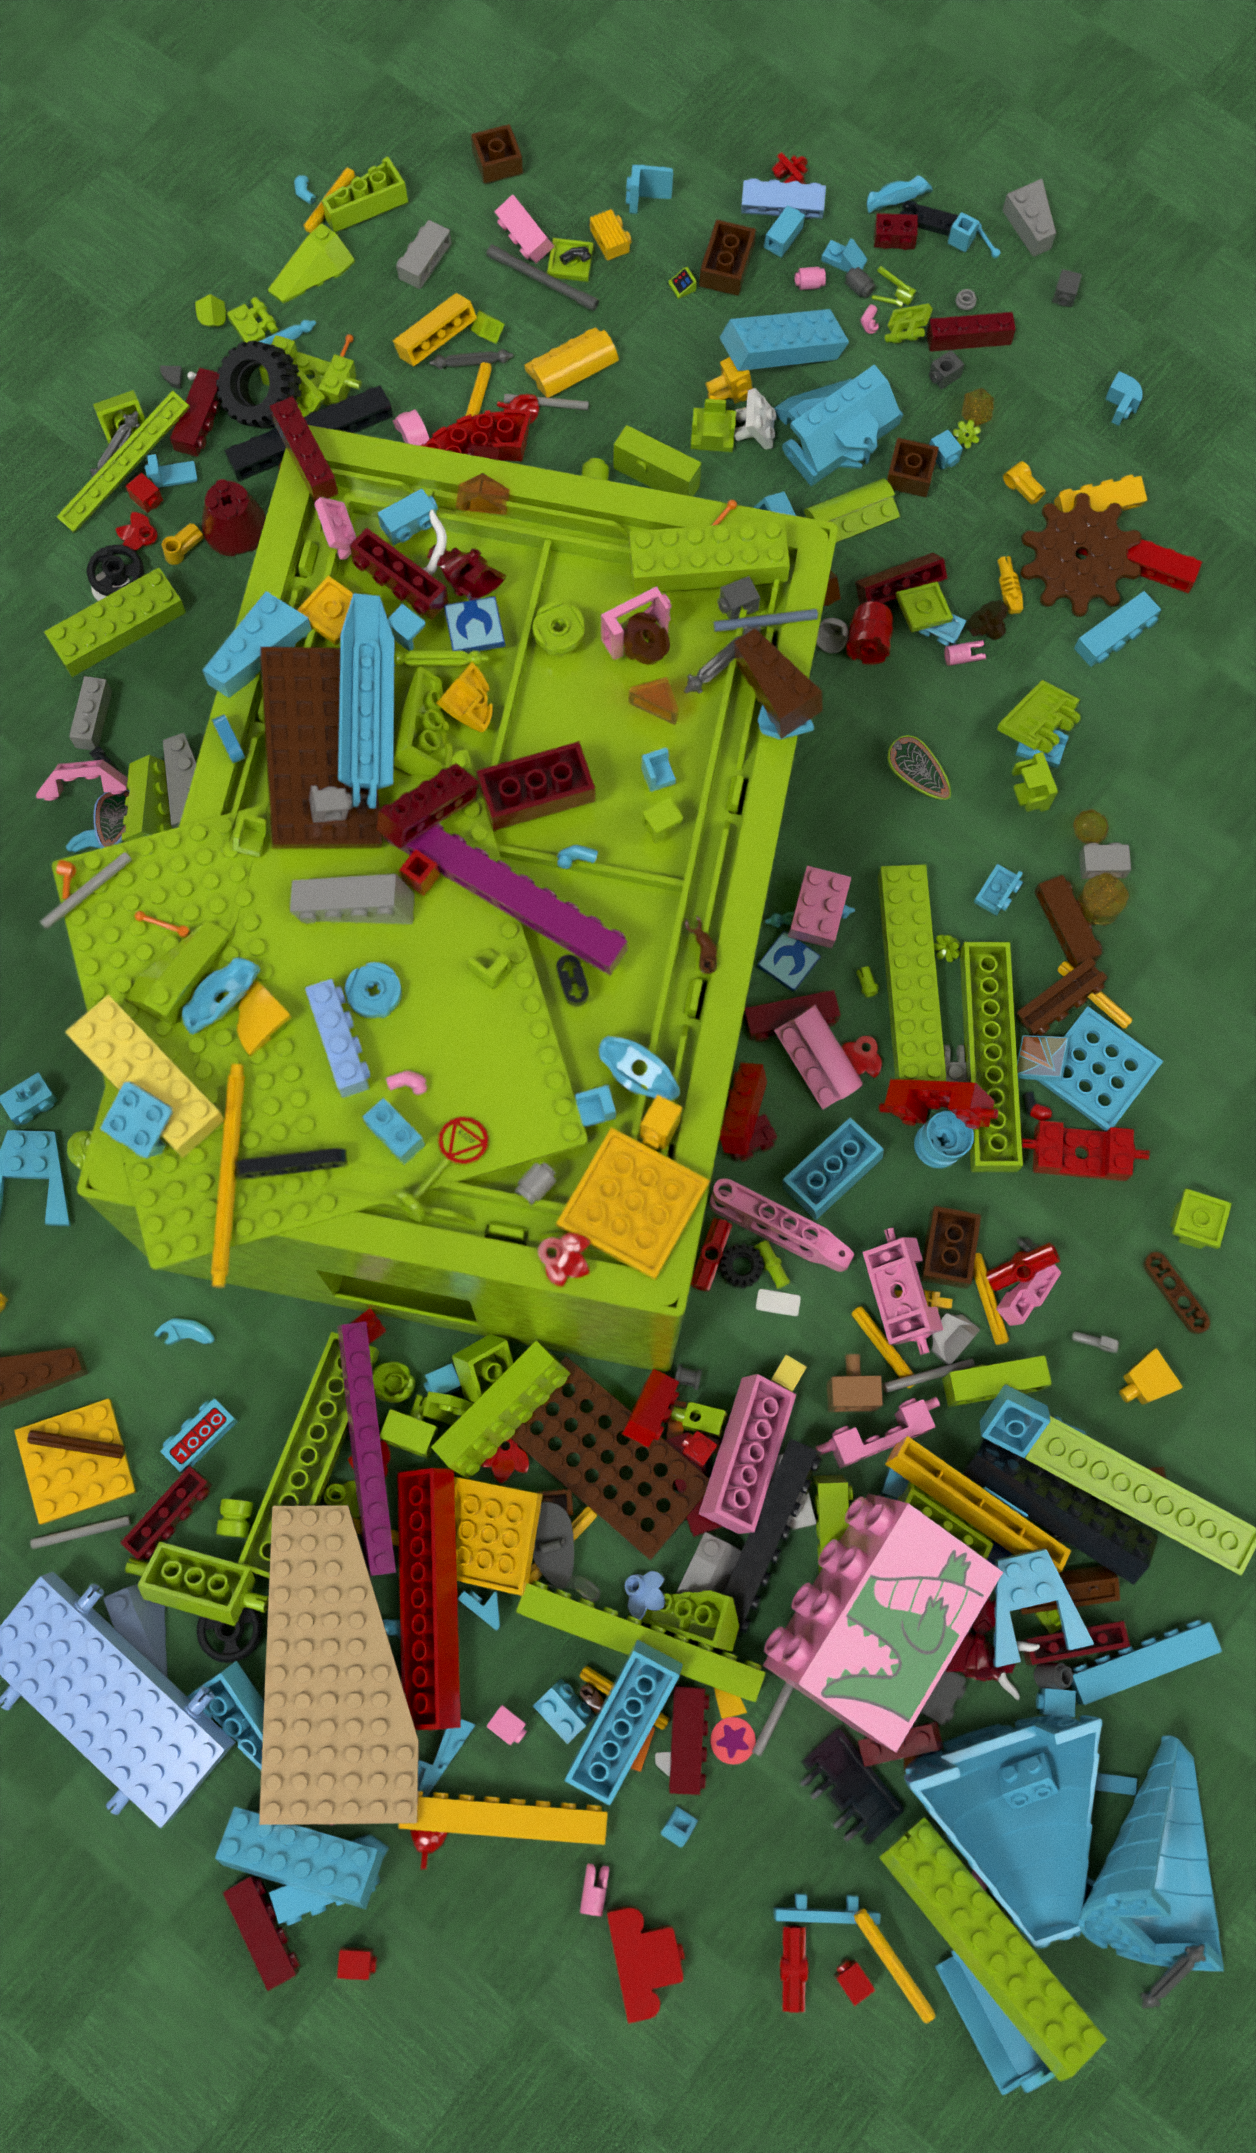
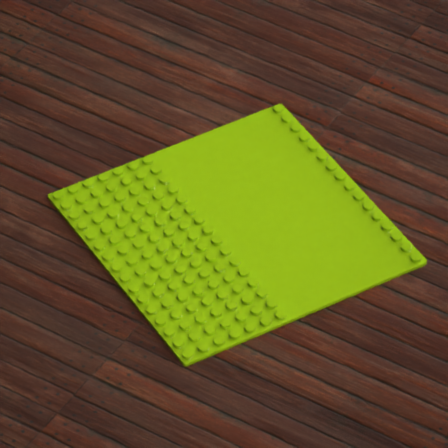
M466 750L452 753L451 766L457 763L476 778L469 753ZM399 768L393 769V785L378 789L380 809L384 805L391 804L399 799L403 793L412 791L424 780L428 781L436 775H411ZM478 786L475 801L439 824L451 836L457 834L466 841V845L475 849V847L484 850L491 860L498 862V860L502 861ZM268 804L265 815L267 834L260 857L254 856L246 889L238 892L240 882L246 877L244 866L248 854L233 850V836L240 813L258 817L261 805L238 811L234 827L230 821L231 813L60 859L71 862L76 867V874L74 878H71L70 897L122 853L125 852L131 858L127 865L64 915L87 1012L109 995L186 1077L188 1076L193 1054L201 1053L199 1063L195 1068L193 1085L211 1102L224 1119L228 1075H230L231 1065H243L245 1081L239 1139H242L245 1147L239 1146L238 1161L292 1154L286 1150L281 1151L279 1154L256 1150L255 1148L258 1147L259 1143L303 1152L342 1148L347 1152V1161L428 1177L445 1158L441 1154L438 1145L439 1133L446 1123L458 1117H469L482 1124L489 1138L488 1148L484 1156L475 1163L456 1165L450 1162L438 1175L437 1179L461 1182L581 1147L587 1143L585 1129L520 921L440 874V877L425 896L409 887L414 893L413 924L325 921L303 923L290 912L292 880L396 874L401 879L399 869L410 855L385 841L383 835L381 848L272 849L270 807ZM232 831L230 841L222 849L225 835ZM56 860L52 863V870L60 902L63 903L65 901L62 899L64 876L56 873L57 864L60 861ZM236 899L237 904L241 908L233 933L229 921ZM143 911L146 916L174 926H186L189 929V934L206 920L230 932L231 935L233 933L230 947L224 949L222 957L226 962L225 967L235 958L250 960L258 965L260 972L255 977L253 983L258 981L290 1014L291 1019L270 1035V1041L252 1056H249L239 1039L237 1031L240 1012L238 1008L242 998L223 1017L208 1026L205 1041L198 1037L200 1031L194 1035L189 1033L184 1024L182 1012L172 1026L127 1002L125 997L138 977L185 939L180 937L178 932L144 920L137 921L135 913ZM486 948L498 957L504 954L511 960V971L495 989L469 970L467 962L471 957L476 960ZM221 951L202 981L216 971ZM376 962L387 965L395 972L400 981L402 994L399 1004L385 1018H367L359 1015L351 1008L346 996L345 986L349 975L355 969L367 966L366 964ZM332 979L335 988L340 986L346 1002L341 1003L343 1012L349 1011L354 1027L349 1028L352 1038L358 1037L362 1052L358 1053L360 1063L366 1061L371 1076L366 1079L369 1087L368 1090L342 1098L305 989ZM376 984L372 988L368 987L366 989L370 996L380 993ZM229 992L220 993L216 998V1002L220 1003ZM193 993V995L191 996V998H190V1000L188 1001V1003L192 1000V998H193V996H194V993ZM406 1070L424 1076L427 1090L422 1094L416 1095L413 1093L412 1087L405 1085L390 1091L386 1077ZM103 1074L110 1106L112 1107L119 1090ZM383 1098L422 1137L425 1144L406 1164H403L367 1127L363 1116ZM224 1122L212 1133L223 1135ZM160 1136L159 1140L166 1144L162 1153L180 1156L170 1146V1144L162 1136ZM204 1139L185 1156L191 1164L177 1162L172 1156H165L162 1159L157 1157L145 1158L120 1142L149 1264L152 1269L159 1270L213 1254L220 1170L197 1165L202 1164L204 1161L221 1165L223 1140L217 1142ZM346 1167L255 1179H239L236 1172L229 1248L231 1249L382 1205L379 1202L322 1191L323 1186L391 1199L390 1196L396 1189H403L413 1195L422 1183ZM430 1185V1186L425 1190V1192H426V1191L433 1190V1189H437V1188H440V1187H439V1186H435V1185Z

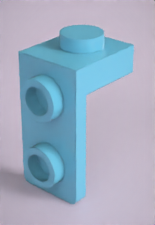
M156 454L147 456L148 465H145L147 477L152 478L153 484L158 488L197 481L194 461L160 466Z

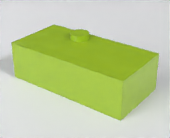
M628 425L625 426L614 443L613 469L655 490L693 497L700 487L701 462Z
M1045 1356L987 1366L978 1365L970 1369L949 1372L942 1378L948 1407L995 1399L1005 1384L1023 1394L1042 1391L1052 1385Z

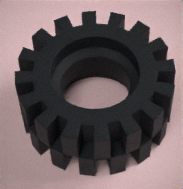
M737 1243L724 1252L720 1262V1271L722 1278L726 1279L728 1285L732 1284L734 1288L741 1287V1289H744L747 1286H753L759 1280L764 1264L762 1256L760 1257L759 1255L760 1252L754 1250V1246L750 1245L749 1247L746 1246V1243H742V1245ZM743 1257L750 1262L751 1269L747 1274L740 1275L733 1270L732 1263L736 1258Z

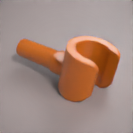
M60 860L57 864L56 873L64 876L62 899L66 900L69 898L71 878H74L76 874V867L71 862Z

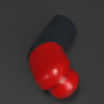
M1033 1092L1022 1095L1026 1112L1030 1117L1040 1121L1051 1118L1052 1110L1049 1107L1037 1104Z

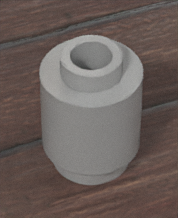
M544 1162L541 1165L534 1163L518 1182L519 1186L515 1191L518 1195L524 1196L531 1205L536 1200L539 1202L556 1182L553 1177L556 1173Z

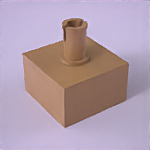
M845 1355L846 1376L831 1377L827 1382L828 1412L877 1411L883 1406L881 1376H861L860 1355Z

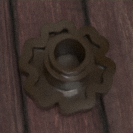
M1001 599L996 602L992 600L984 604L980 610L974 612L968 619L969 624L966 626V629L973 637L985 634L992 640L999 639L1006 632L1003 619L1007 616L1008 607Z

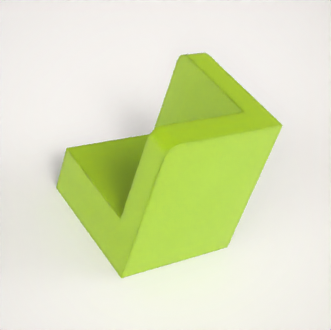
M479 310L471 331L496 344L505 324L499 319Z
M671 797L642 812V824L655 844L665 839V830L683 821V816Z
M240 813L233 836V850L260 857L267 834V820Z
M487 948L476 960L471 957L467 961L469 970L494 989L512 969L509 958L504 954L498 957Z

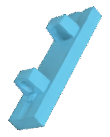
M795 1893V1908L774 1907V1919L776 1921L857 1924L854 1920V1914L859 1911L858 1896L846 1895V1910L807 1908V1895L805 1893ZM866 1910L874 1923L880 1925V1913L878 1911Z

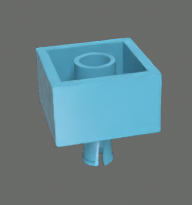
M1005 1384L979 1421L981 1437L1025 1458L1050 1423L1048 1406Z

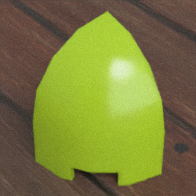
M209 294L195 302L197 318L202 325L217 327L224 324L226 320L224 301Z

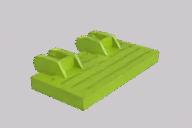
M1041 680L999 723L997 730L1033 750L1037 749L1045 754L1050 753L1053 746L1060 742L1058 735L1054 734L1057 727L1070 731L1073 729L1074 724L1081 720L1080 714L1075 711L1080 699Z

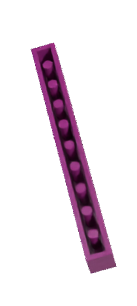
M440 824L400 848V850L408 855H411L417 849L438 864L439 873L609 976L612 975L628 951L626 937L616 929L610 931L602 926L603 923L598 918L592 915L585 916L571 902L566 901V903H563L557 899L556 894L551 890L538 888L534 885L533 880L526 875L521 874L518 876L511 871L512 869L506 863L499 860L498 862L491 860L484 850L475 847V849L466 845V841L459 835L453 834L451 836L446 833ZM383 835L385 841L397 847Z
M366 1322L343 1324L337 1326L363 1553L369 1576H375L396 1571Z

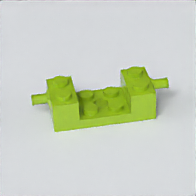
M275 335L271 345L285 350V353L293 358L294 362L292 364L297 365L305 375L311 374L315 376L310 381L326 397L322 404L329 406L330 404H336L345 400L351 387L360 390L362 381L355 379L357 375L353 360L334 354L331 362L298 352L295 341ZM261 365L259 371L262 382L269 386L268 373L264 366Z

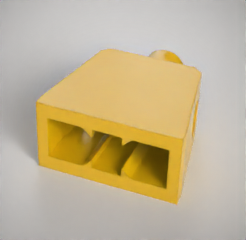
M1156 1348L1147 1353L1123 1376L1128 1385L1119 1390V1394L1126 1403L1137 1397L1139 1402L1144 1405L1183 1388V1386Z

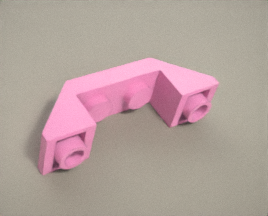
M104 760L62 763L56 766L36 793L37 799L44 798L46 801L55 800L64 790L62 779L63 781H73L77 777L95 779L99 775L101 776L104 792L121 794L127 790L128 778Z

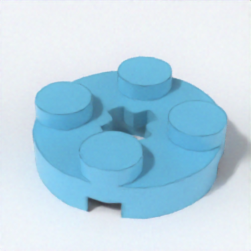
M376 962L366 964L367 966H363L360 969L357 968L349 975L345 986L346 996L351 1008L359 1015L367 1018H385L399 1004L402 994L400 981L395 972L387 965ZM374 984L378 985L380 993L370 996L366 989L368 987L372 988Z

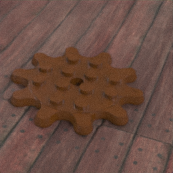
M1083 492L1075 496L1074 506L1069 512L1060 511L1053 503L1045 504L1042 508V515L1046 520L1045 529L1040 532L1028 530L1021 537L1022 543L1032 548L1035 552V559L1021 568L1022 578L1026 580L1039 578L1044 582L1045 589L1040 596V602L1045 607L1052 606L1059 598L1069 599L1072 604V613L1076 617L1086 615L1089 601L1093 598H1101L1110 607L1117 606L1121 600V596L1116 589L1117 581L1122 578L1134 580L1141 574V567L1129 561L1127 552L1131 547L1137 546L1141 542L1142 534L1135 529L1130 531L1119 529L1117 521L1123 511L1120 504L1111 503L1104 511L1096 512L1091 508L1089 495ZM1086 549L1087 558L1083 560L1078 559L1075 555L1076 550Z

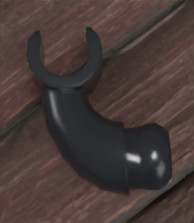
M100 746L89 752L94 760H104L119 771L118 767H116L117 765L107 757Z

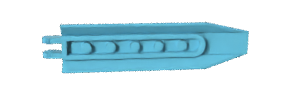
M353 593L341 631L338 780L352 787V807H358L360 803V788H368V808H375L376 790L393 785L394 636L380 596Z

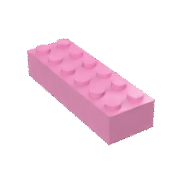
M759 1374L741 1379L699 1515L738 1534L755 1532L796 1394Z

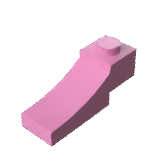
M1054 1264L1035 1273L1032 1280L1020 1282L1010 1292H1006L996 1310L1009 1326L1024 1324L1032 1309L1042 1305L1059 1278L1061 1271Z

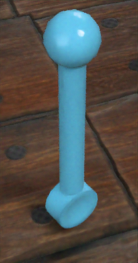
M979 223L977 231L991 249L992 257L998 258L1000 250L994 248L981 229L982 225Z

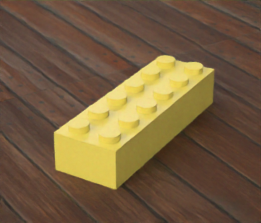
M109 995L66 1031L72 1041L119 1091L125 1082H132L171 1106L173 1113L161 1136L182 1158L224 1122L225 1119L211 1102Z

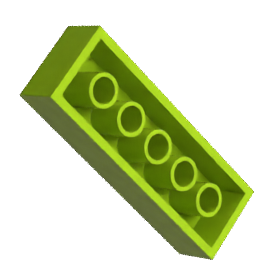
M784 520L629 532L633 594L645 593L655 587L660 592L723 587L748 576L753 581V584L774 583V580L780 579L779 582H787L790 562Z
M158 567L49 628L44 633L71 677H74L182 616L186 611L181 599Z
M535 1341L431 1448L449 1468L468 1479L479 1471L480 1465L487 1458L495 1455L498 1447L504 1441L509 1440L514 1435L515 1430L522 1423L527 1422L540 1405L548 1401L550 1394L556 1388L565 1384L567 1377L571 1373L538 1341Z

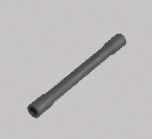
M493 244L489 246L487 250L489 258L527 275L592 311L596 310L599 299L579 291L511 256L508 252Z

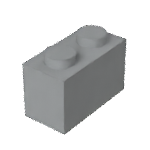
M1118 842L1108 845L1089 843L1084 845L1079 853L1081 879L1126 878L1131 871L1129 845H1121Z

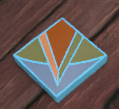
M1023 1035L1017 1060L1018 1079L1062 1081L1070 1043L1069 1038Z

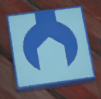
M495 596L444 605L453 651L470 653L475 650L483 651L505 647Z
M784 930L757 964V967L794 993L820 960L821 956L799 940L788 937V933Z

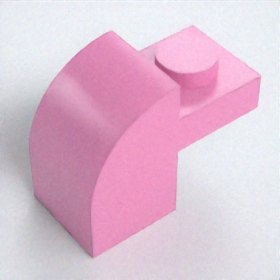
M415 409L410 412L401 413L393 420L395 428L402 434L405 443L421 446L429 440L423 421Z

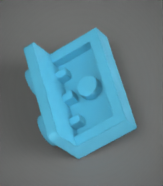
M952 614V622L917 632L927 637L932 634L938 637L937 642L945 646H949L950 643L955 645L967 621Z
M997 864L974 900V903L996 916L1001 909L1006 911L1012 901L1009 898L1012 891L1017 893L1023 883L1020 880L1023 873L1019 871L1016 875Z
M560 1679L533 1705L567 1744L595 1717L590 1707L574 1693L573 1688L565 1683L563 1679Z
M1044 1753L997 1770L1002 1796L1011 1809L1023 1807L1059 1792L1052 1779L1048 1758Z

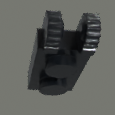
M910 200L903 202L902 208L904 211L900 212V214L918 215V228L946 236L950 235L951 227L959 216L918 205Z

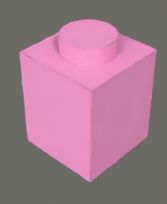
M501 1705L486 1726L510 1746L514 1741L518 1744L527 1732L524 1729L527 1723L504 1705Z

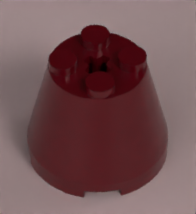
M225 479L218 480L207 491L204 500L202 532L207 544L219 554L235 557V554L256 550L266 520L263 509L242 485Z

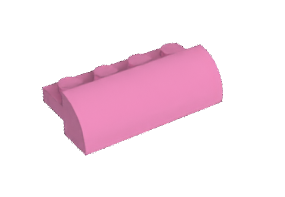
M816 1005L811 1006L774 1030L822 1109L840 1099H844L863 1085L861 1078Z

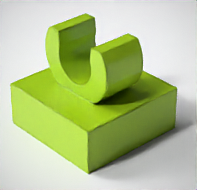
M1058 1610L1034 1613L1048 1634H1053L1062 1628Z

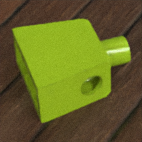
M689 1402L687 1408L675 1405L671 1419L682 1422V1426L686 1431L692 1433L699 1431L701 1434H706L722 1441L729 1416L724 1410ZM701 1416L699 1421L694 1422L696 1417Z

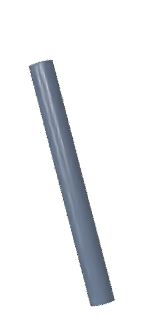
M817 609L714 621L713 626L714 632L735 630L745 625L755 627L758 625L767 626L816 620L818 614Z

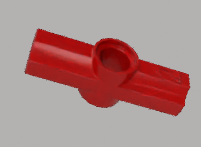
M713 1218L690 1286L695 1289L710 1292L732 1228V1224ZM714 1250L718 1257L715 1260H709L706 1258L705 1252Z
M1049 1242L1028 1253L1023 1251L1015 1253L1011 1261L987 1271L986 1277L992 1289L998 1291L1017 1281L1028 1282L1032 1280L1035 1273L1060 1262V1257L1053 1243Z
M783 1926V1956L780 1957L782 2011L790 2013L805 2012V1982L808 1980V1959L805 1957L806 1927Z

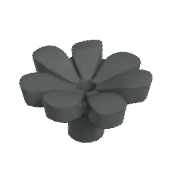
M1017 1237L1016 1243L1022 1247L1023 1252L1028 1253L1040 1247L1038 1244H1032L1033 1241L1025 1237V1240Z

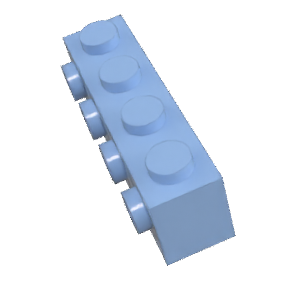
M754 178L744 180L741 213L780 216L788 205L798 209L805 215V218L823 219L826 186H822L819 183L801 184L797 181L781 183L778 180L765 182Z
M332 979L306 987L314 1017L342 1098L368 1090L369 1087L366 1079L371 1076L366 1061L360 1063L358 1053H361L362 1049L358 1037L352 1038L349 1028L354 1027L349 1011L343 1012L341 1003L346 1001L341 987L335 988Z

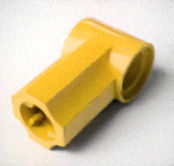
M1020 461L1003 474L1005 484L1012 490L1017 489L1030 504L1037 503L1045 495L1046 490L1032 477L1031 470L1025 462Z
M189 523L175 536H168L162 541L165 560L169 564L177 565L184 560V554L204 539L203 534L195 524Z

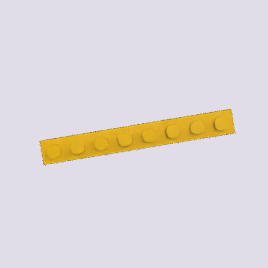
M907 1436L895 1444L885 1465L1012 1554L1018 1555L1046 1549L1058 1573L1063 1570L1071 1553L1070 1549Z
M418 1791L417 1823H399V1829L605 1845L608 1812L601 1811L602 1806L586 1805V1810L576 1809V1804L561 1803V1808L551 1807V1802L536 1801L534 1806L525 1805L524 1799L510 1798L509 1804L500 1803L499 1797L485 1796L484 1801H474V1795L459 1794V1799H448V1793L433 1792V1797H423V1791Z

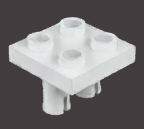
M756 388L748 390L747 407L736 409L737 421L739 423L746 421V425L735 427V438L737 441L754 437L765 450L773 448V438L775 437L774 420L776 419L775 409L770 406L765 397Z

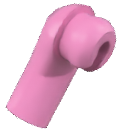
M874 305L867 307L860 320L865 332L868 334L875 333L879 328V324H875L876 320H873L877 313V308Z
M406 1070L386 1077L390 1091L405 1085L412 1087L413 1093L416 1095L422 1094L427 1090L424 1076Z

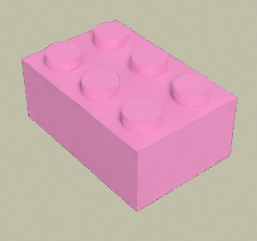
M807 866L788 937L832 949L836 940L851 877Z

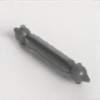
M500 349L497 353L493 351L449 355L446 358L439 354L434 360L430 361V365L442 370L446 365L458 367L478 365L482 362L494 363L496 361L505 364L508 359L513 357V353Z
M137 411L123 416L125 424L119 427L98 461V468L90 469L92 478L127 441L132 433V428L140 426L138 424Z
M745 625L743 627V635L754 628L760 631L761 626L748 627ZM742 636L733 639L701 667L697 676L689 674L684 692L687 694L693 691L700 694L703 691L701 689L703 683L709 682L735 659L734 641Z
M1203 1944L1199 1946H1186L1185 1951L1187 1954L1181 1956L1152 1985L1151 1991L1141 1992L1140 1997L1143 1998V2009L1160 2007L1161 2002H1159V1999L1164 1998L1194 1968L1195 1962H1204L1206 1960L1203 1953L1205 1948Z

